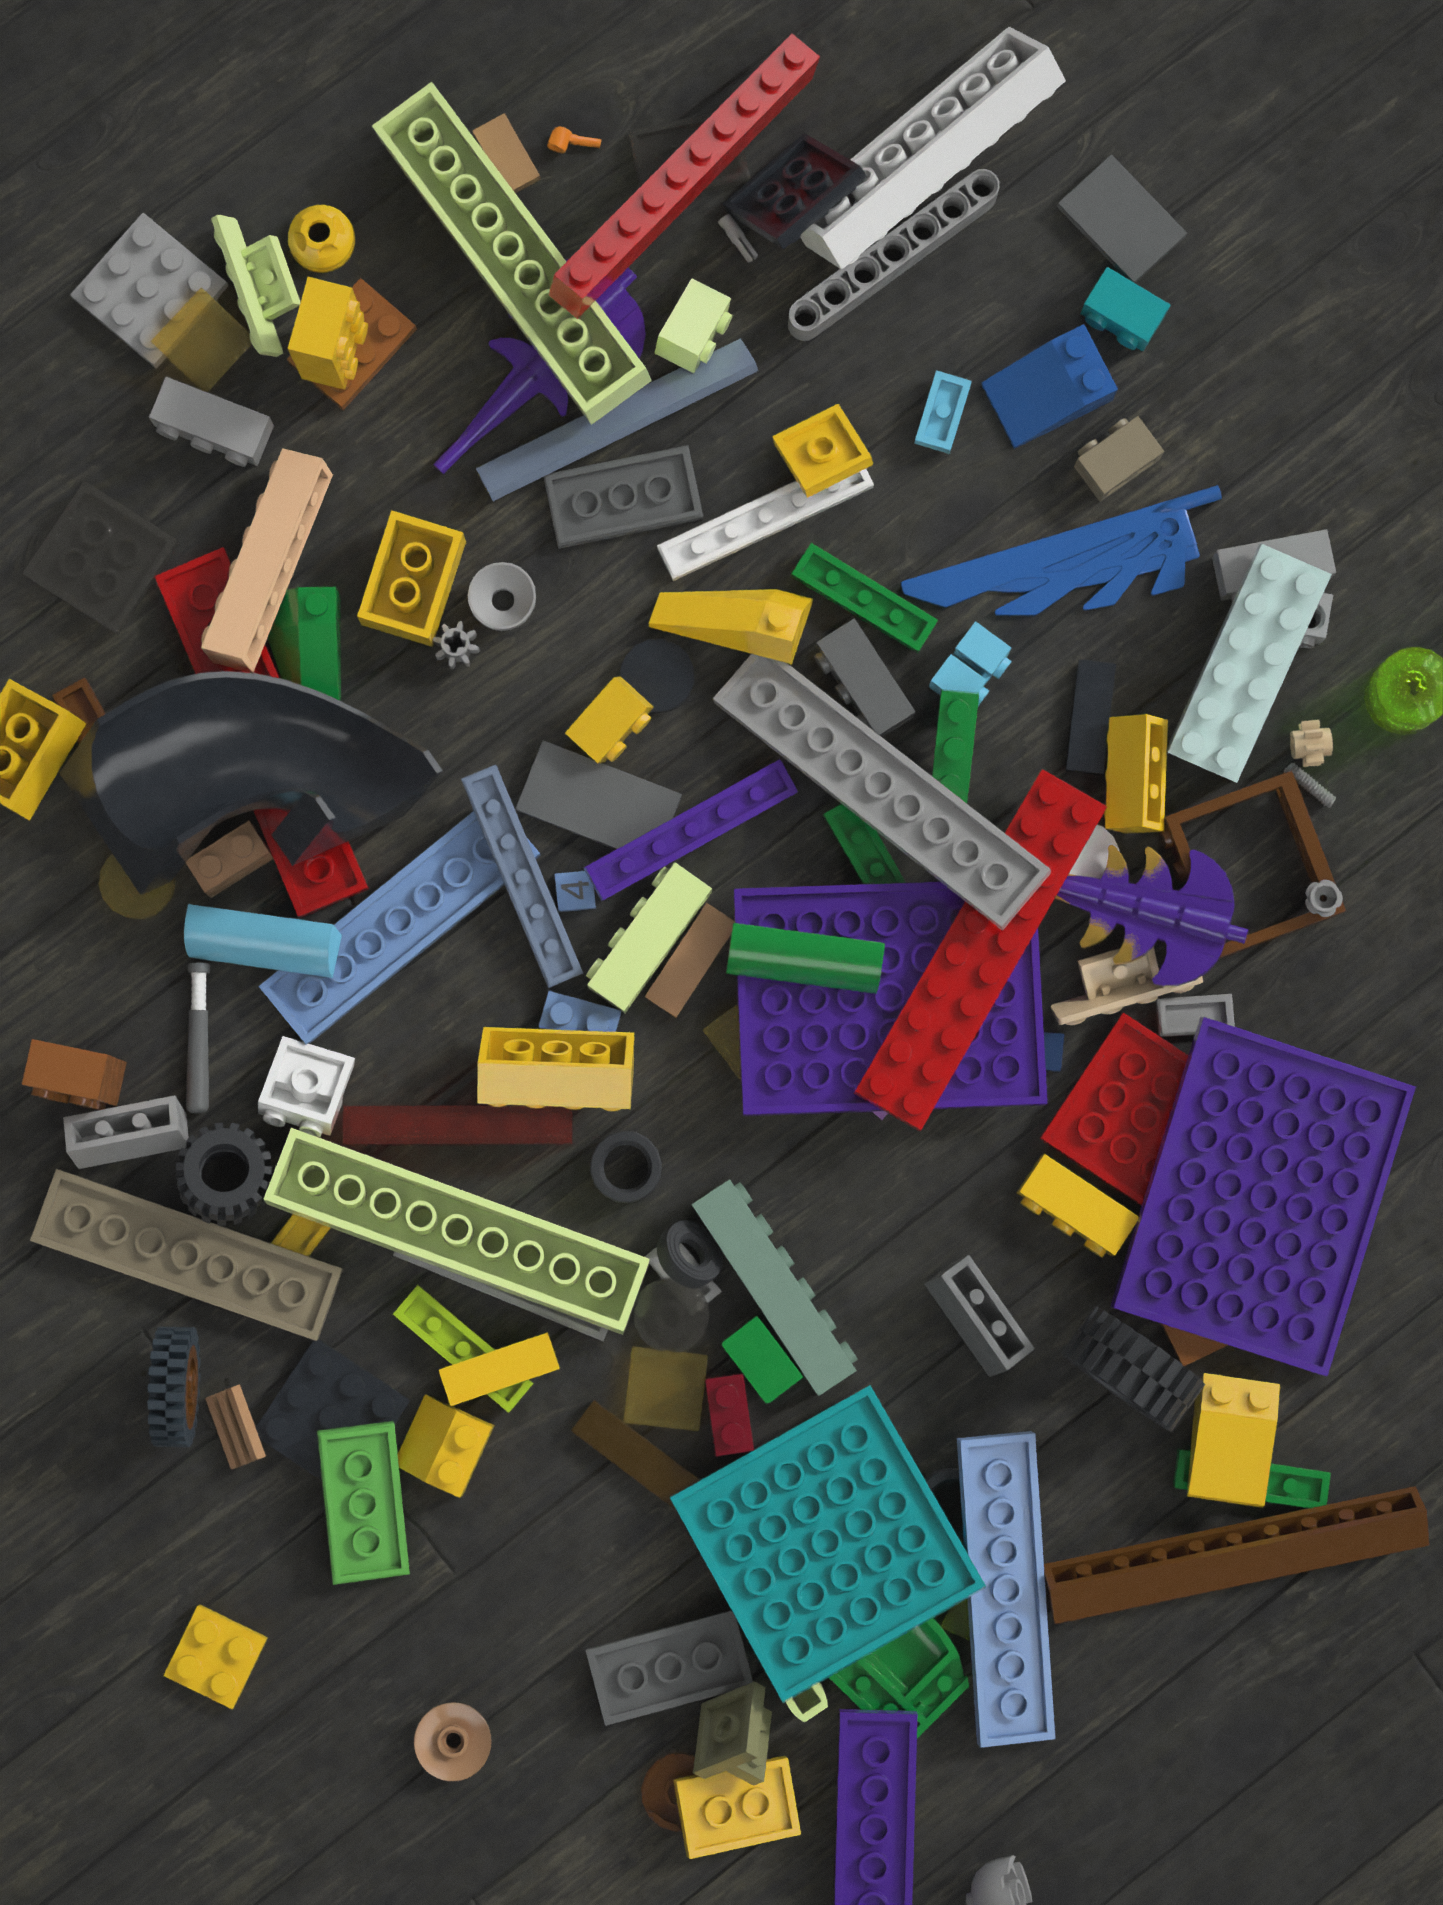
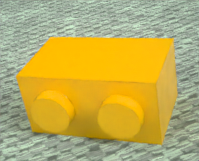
M614 677L565 734L597 763L606 762L607 759L613 762L627 747L623 741L633 731L635 734H638L649 723L651 717L648 713L653 709V706L622 677Z

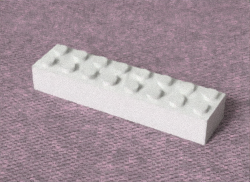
M1011 27L1006 28L850 159L862 167L867 178L857 185L854 192L835 204L825 217L817 220L801 234L800 237L805 246L841 270L855 262L868 247L882 239L900 220L911 215L919 204L931 194L938 192L944 183L957 172L968 167L976 156L987 147L994 145L1001 135L1014 124L1021 122L1033 108L1043 100L1051 97L1055 90L1066 82L1049 47Z

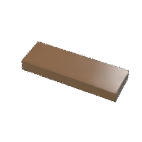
M706 903L645 995V998L677 1018L731 936L732 926L735 921Z

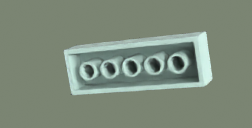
M1264 544L1258 545L1167 747L1168 753L1236 783L1238 782L1332 574Z

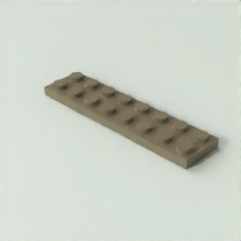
M56 1169L30 1241L315 1341L320 1337L343 1272V1268L211 1222L210 1224L206 1223L200 1218Z

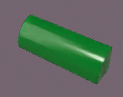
M733 923L726 974L877 994L885 943Z

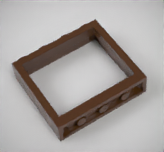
M1293 772L1283 773L1166 816L1164 818V831L1160 832L1162 836L1161 841L1166 850L1171 848L1176 862L1172 863V869L1178 884H1186L1191 872L1190 848L1181 824L1274 790L1279 798L1311 884L1313 882L1320 883L1321 880H1330L1335 883ZM1321 895L1320 900L1322 902H1325L1327 900V897L1325 895ZM1343 901L1341 906L1336 908V912L1329 917H1321L1318 913L1313 914L1309 912L1249 934L1245 944L1236 941L1227 942L1219 959L1338 916L1346 911Z

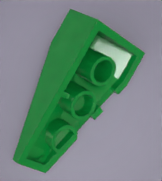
M297 587L286 590L267 637L281 679L317 690L341 701L340 594L336 587Z

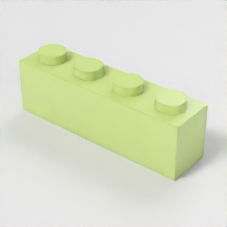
M674 863L670 870L665 866L661 869L652 882V885L656 887L653 894L648 900L642 897L630 913V916L635 918L627 930L619 928L608 944L612 948L610 954L605 961L598 958L586 975L591 979L587 984L588 988L624 1014L712 893L711 887L677 863Z

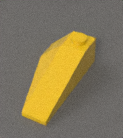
M778 589L660 592L649 621V627L792 664L813 603V598Z

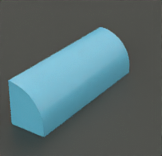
M188 904L184 926V943L189 958L333 978L342 934L333 924Z

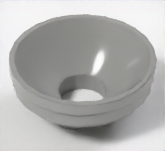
M499 562L485 566L478 571L469 585L468 603L473 615L480 623L493 630L505 631L519 627L531 616L535 607L536 591L532 579L527 572L512 563ZM499 591H509L514 596L513 606L506 611L497 610L492 604L493 596Z

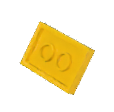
M786 1756L767 1759L764 1782L754 1786L727 1771L706 1779L698 1775H692L673 1780L686 1856L689 1859L801 1835L789 1761Z

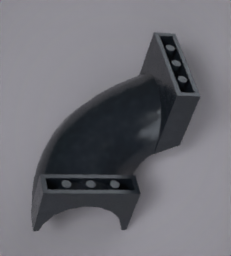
M220 671L197 673L169 680L144 691L136 697H132L101 716L94 722L60 772V775L139 894L143 895L169 884L212 827L226 819L256 809H277L289 812L272 833V836L293 866L404 817L443 770L428 749L340 700L280 678L257 673Z

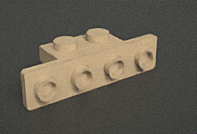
M1154 946L1142 958L1120 965L1113 963V958L1120 951V949L1079 960L1078 965L1086 995L1052 1004L1051 1010L1059 1025H1076L1093 1015L1100 1013L1113 1014L1130 1004L1153 1002L1160 995L1171 992H1187L1194 985L1203 983V978L1201 976L1196 981L1180 986L1155 985L1152 979L1159 972Z

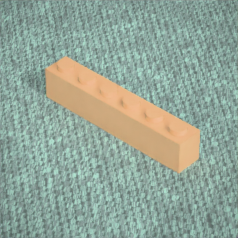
M282 448L278 460L272 463L269 472V482L265 492L258 497L256 514L252 524L244 531L243 546L238 558L231 563L229 580L225 590L219 594L210 626L205 628L202 635L201 648L213 663L250 673L254 672L333 476L323 458Z

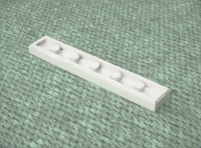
M864 469L807 498L798 482L795 481L659 544L657 549L672 580L675 581L872 489L874 484L867 469Z

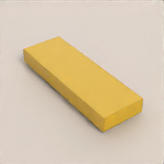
M547 1332L439 1369V1373L450 1406L558 1370L560 1367Z

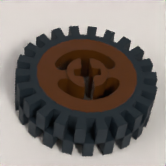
M160 1326L155 1332V1339H153L152 1343L153 1351H151L150 1355L151 1367H149L148 1374L150 1376V1384H148L149 1399L147 1401L148 1409H150L148 1415V1424H150L149 1434L154 1447H190L193 1443L195 1428L197 1427L196 1414L199 1412L198 1398H200L199 1382L201 1373H199L201 1365L199 1357L200 1346L195 1327Z

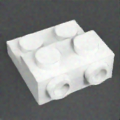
M283 1036L258 1100V1114L264 1115L263 1120L276 1127H283L287 1122L300 1126L299 1130L301 1132L318 1138L321 1137L322 1133L330 1136L342 1105L343 1094L353 1070L355 1058L311 1044L306 1045L304 1042Z

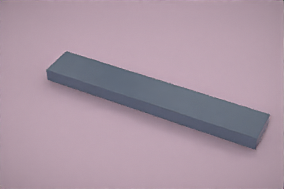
M490 766L462 778L461 782L547 987H552L583 974L497 766Z

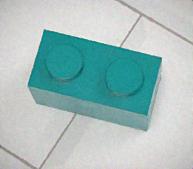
M1107 267L1084 303L1080 314L1085 316V321L1091 327L1100 331L1106 329L1116 335L1117 341L1131 350L1138 348L1144 351L1166 316L1170 304Z

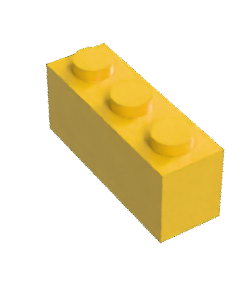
M1148 714L1109 717V731L1107 733L1108 765L1105 773L1107 782V808L1104 812L1105 829L1126 834L1164 831L1167 719Z
M1046 1154L1040 1156L1016 1192L1023 1197L1020 1204L1037 1215H1040L1043 1210L1055 1218L1052 1223L1054 1227L1070 1237L1073 1232H1076L1086 1239L1083 1246L1103 1258L1105 1253L1110 1256L1116 1255L1139 1219V1216Z

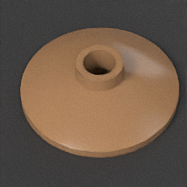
M452 1702L438 1705L425 1714L416 1729L414 1737L416 1756L422 1767L438 1779L460 1781L469 1778L483 1767L491 1750L489 1726L477 1710L466 1704ZM451 1733L458 1734L461 1738V1744L457 1747L450 1746L447 1743V1736Z

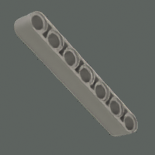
M978 169L972 172L861 253L855 262L847 265L842 270L839 269L798 299L789 311L788 329L791 335L801 341H809L815 338L989 211L996 202L1000 188L997 176L987 169ZM976 185H984L990 189L991 194L986 197H980L973 192L972 188ZM948 206H954L961 211L962 215L958 218H949L944 214L943 209ZM924 227L931 231L933 236L927 240H921L914 235L913 231ZM889 249H896L902 253L903 258L893 262L884 256V252ZM860 270H866L873 275L874 279L868 283H861L856 280L854 275ZM830 292H838L844 297V301L838 305H832L826 301L825 296ZM807 313L814 318L815 322L810 326H801L796 322L795 318L799 314Z

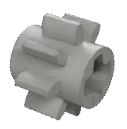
M462 621L458 622L456 628L451 629L443 624L444 634L442 638H433L434 644L442 646V650L438 651L435 655L437 660L447 657L450 669L455 668L456 662L462 661L469 667L470 661L468 657L470 654L480 652L479 647L470 644V641L474 640L477 636L475 630L466 634L463 631ZM456 638H461L462 644L465 647H458L457 652L452 653L448 643L452 644L456 641Z

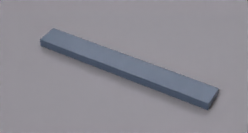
M740 338L714 351L707 364L701 361L695 373L681 367L645 385L591 425L584 415L476 468L492 501H495L757 372L756 362Z

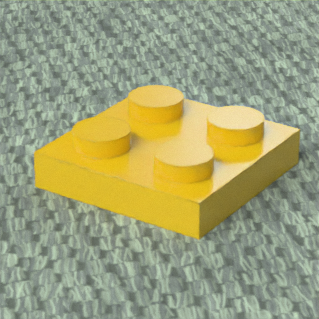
M839 404L772 436L777 450L807 498L873 465L870 453Z
M199 1604L164 1676L233 1709L268 1637Z

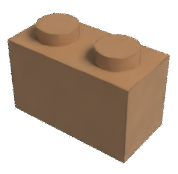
M248 821L190 857L186 864L204 893L212 898L274 858L256 827Z

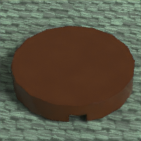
M685 1752L669 1753L657 1759L645 1773L641 1786L642 1803L648 1816L662 1828L674 1832L682 1831L673 1780L696 1775L693 1773L694 1755Z

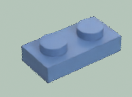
M548 991L539 1028L616 1032L621 1010Z

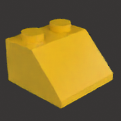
M425 1394L398 1452L399 1468L430 1485L460 1498L466 1490L495 1425Z

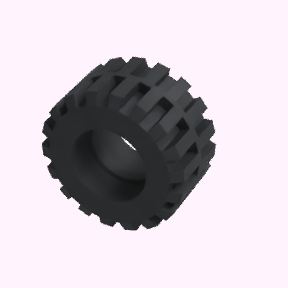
M215 1123V1129L208 1131L207 1126L199 1129V1135L196 1138L191 1135L186 1140V1148L181 1147L178 1154L179 1161L176 1163L177 1187L183 1204L189 1206V1212L194 1216L197 1214L201 1215L202 1221L209 1224L211 1220L218 1221V1226H226V1221L231 1220L236 1225L242 1223V1218L245 1216L252 1218L257 1214V1208L259 1206L263 1208L265 1205L264 1196L272 1178L271 1156L269 1151L266 1152L265 1143L262 1139L256 1140L254 1132L246 1128L243 1132L239 1130V1124L231 1123L230 1128H223V1123ZM220 1157L234 1158L247 1169V1178L240 1187L233 1191H215L202 1181L201 1175L204 1167L212 1160Z

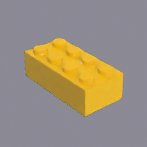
M483 1027L478 1057L477 1103L488 1104L493 1107L526 1105L530 1108L561 1106L570 1110H579L584 1107L602 1108L606 1111L631 1109L634 1033Z

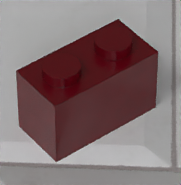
M743 1373L705 1378L716 1456L754 1451Z

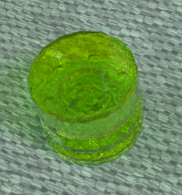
M1411 647L1400 649L1383 661L1368 679L1364 694L1367 711L1374 722L1390 733L1407 735L1420 732L1442 716L1443 658L1432 650ZM1411 681L1417 683L1415 689L1419 692L1415 695L1410 694L1411 687L1408 684Z

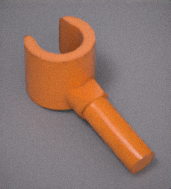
M559 126L552 131L547 147L557 153H565L569 143L600 148L601 139L572 134L570 130Z

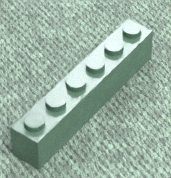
M729 1179L694 1202L692 1206L816 1394L820 1396L856 1372L857 1370L852 1363L858 1359L846 1341L839 1344L831 1333L837 1327L825 1309L818 1312L810 1301L816 1295L804 1277L797 1281L789 1268L794 1265V1262L785 1248L780 1246L776 1249L768 1238L774 1232L762 1214L755 1217L747 1206L753 1200L741 1182L734 1186Z

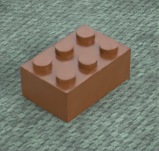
M32 1039L22 1085L33 1088L31 1095L66 1104L69 1102L95 1110L106 1109V1104L113 1106L118 1104L127 1062L107 1054Z

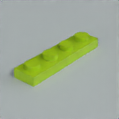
M419 1285L414 1288L393 1313L395 1317L452 1365L495 1351V1349ZM529 1379L488 1393L487 1395L509 1413L534 1383Z

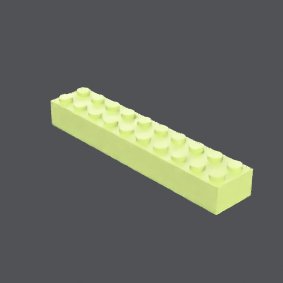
M432 82L372 125L382 144L591 425L652 381L646 367L596 301L576 319L549 296L553 276L566 263V260Z
M293 1128L289 1132L264 1196V1201L267 1205L622 1335L650 1261L646 1257Z

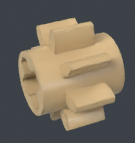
M1320 720L1301 721V724L1298 725L1299 730L1290 732L1293 759L1302 758L1303 767L1319 766L1321 763H1324L1323 756L1332 755L1333 742L1330 728H1320Z

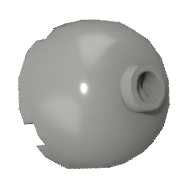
M1014 1855L987 1862L976 1872L972 1880L971 1893L966 1894V1904L1026 1905V1903H1031V1891L1021 1863H1013Z

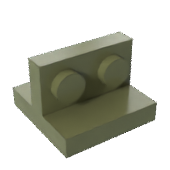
M752 1682L702 1703L693 1769L694 1774L706 1779L727 1771L753 1786L764 1782L772 1715L770 1710L763 1707L765 1687Z

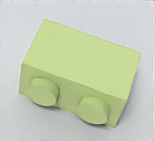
M691 279L658 336L655 354L695 373L701 361L707 364L716 347V343L712 342L716 334L723 335L730 324L732 314L728 313L731 298Z

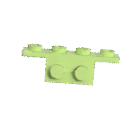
M216 215L211 218L215 229L214 238L222 249L227 263V275L234 283L238 295L239 309L247 320L250 329V341L259 354L278 357L283 354V350L272 320L300 306V300L278 237L269 235L246 247L237 220L223 215Z

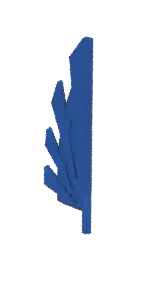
M1218 485L910 578L901 582V588L905 596L943 608L950 607L987 591L1029 592L996 609L994 612L996 616H1037L1073 589L1102 583L1107 584L1083 606V610L1087 611L1113 606L1137 575L1159 569L1161 570L1151 590V595L1155 596L1180 589L1185 584V562L1197 559L1200 556L1186 510L1221 500V491Z

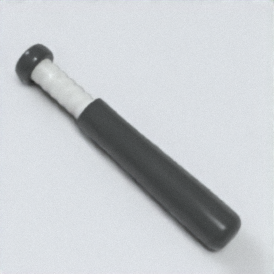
M189 963L188 973L192 977L191 1010H189L186 1109L190 1113L201 1114L207 1112L209 1108L208 1010L205 1008L206 974L210 973V964Z

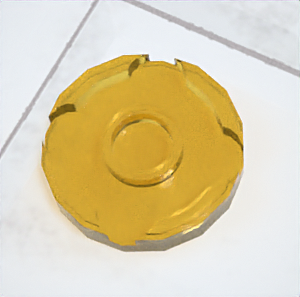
M112 853L100 870L99 888L103 900L114 912L129 919L142 920L155 916L163 910L174 894L176 878L174 877L169 884L140 895Z

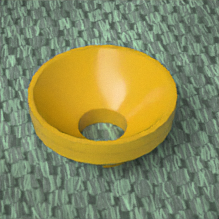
M314 205L300 211L294 217L288 231V245L295 261L303 268L317 273H327L340 268L349 260L355 247V233L349 219L340 210L327 205ZM323 223L329 227L330 235L325 241L314 242L309 238V229L314 224Z

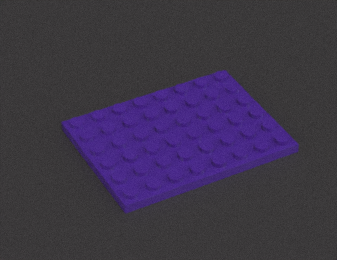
M941 882L734 889L735 923L885 943L877 994L737 975L743 1116L883 1111L857 1096L854 1092L965 901ZM1038 928L934 1109L1039 1106L1048 1104Z
M1200 1017L1141 1206L1139 1219L1131 1238L1110 1307L1327 1377L1416 1087L1207 1017Z

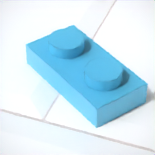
M936 370L914 444L950 454L972 381Z

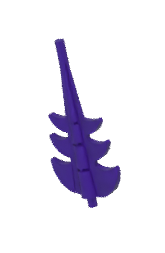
M627 268L603 292L596 302L640 359L646 338L644 317L636 301L626 291V288L637 278L634 272ZM499 338L489 341V347L504 356L511 363L513 369L461 436L433 464L442 474H445L471 446L538 392L552 402L560 416L566 415L568 393L532 344L530 346L514 338Z

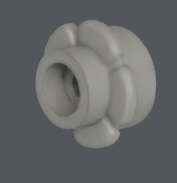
M1321 880L1320 883L1313 882L1308 886L1305 893L1307 896L1305 901L1307 909L1313 914L1318 913L1321 917L1333 915L1336 912V908L1341 906L1343 900L1342 893L1336 884L1330 880ZM1321 895H1325L1327 897V900L1325 902H1322L1320 900Z

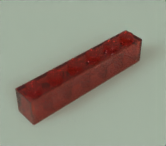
M506 1105L503 1107L343 1106V1144L347 1146L574 1145V1110L561 1106L530 1108L526 1105Z

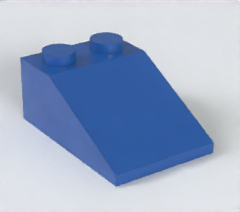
M1084 324L1047 342L981 383L1014 449L1113 401L1118 391Z

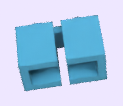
M975 621L956 646L953 655L950 654L932 678L929 688L939 695L941 694V689L979 692V706L989 693V690L984 687L992 676L999 679L1012 662L1006 658L1011 647Z

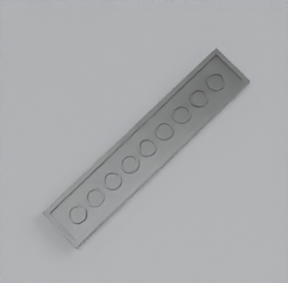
M751 654L713 698L717 706L1001 930L1008 925L1051 874L1049 867L789 664Z

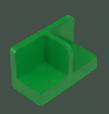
M755 1316L722 1343L723 1348L767 1404L803 1378L758 1316Z

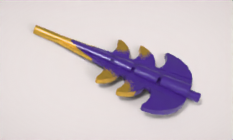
M1109 845L1107 866L1101 879L1068 874L1055 899L1091 913L1089 927L1080 941L1081 947L1087 948L1103 941L1113 931L1116 924L1125 927V938L1120 951L1113 958L1115 965L1131 963L1140 959L1153 948L1158 940L1165 942L1167 953L1160 971L1152 979L1155 985L1180 986L1196 981L1216 964L1227 939L1245 944L1248 929L1231 925L1234 912V896L1226 873L1212 858L1197 850H1190L1189 852L1191 872L1187 883L1180 891L1172 889V879L1168 866L1162 857L1151 847L1145 849L1146 868L1143 876L1136 884L1129 883L1126 862L1114 845Z

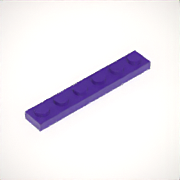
M779 759L584 867V870L601 901L794 795L798 791Z

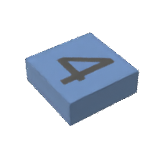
M585 871L555 874L559 912L596 909L594 886Z

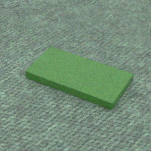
M394 1422L317 1431L333 1585L410 1574Z

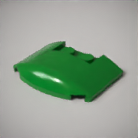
M934 1618L829 1677L861 1710L917 1711V1738L969 1687L967 1676L964 1677L960 1656L956 1647Z

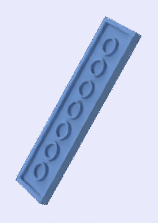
M474 811L334 925L342 934L333 978L278 970L259 986L306 1045L318 1038L505 885ZM527 838L534 857L537 859L540 853Z
M1027 1431L957 1438L964 1548L986 1585L985 1589L967 1598L977 1745L982 1748L1055 1739L1035 1433Z

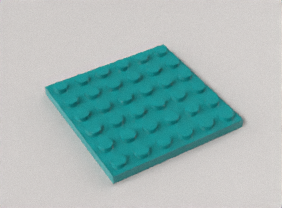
M871 1385L670 1498L783 1703L986 1588L984 1581Z

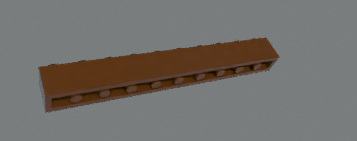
M1416 1486L1046 1563L1044 1564L1047 1600L1054 1623L1058 1624L1429 1546L1427 1510Z

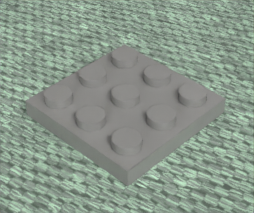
M142 213L71 293V297L152 366L157 368L227 289L228 284L146 214Z

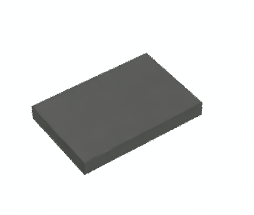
M1112 154L1057 205V208L1125 278L1134 283L1142 278L1187 235V232Z

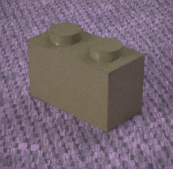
M1139 416L1130 422L1126 418L1120 420L1107 431L1110 434L1109 437L1100 443L1094 439L1078 451L1080 457L1077 459L1074 467L1100 502L1158 462L1164 453L1162 447Z

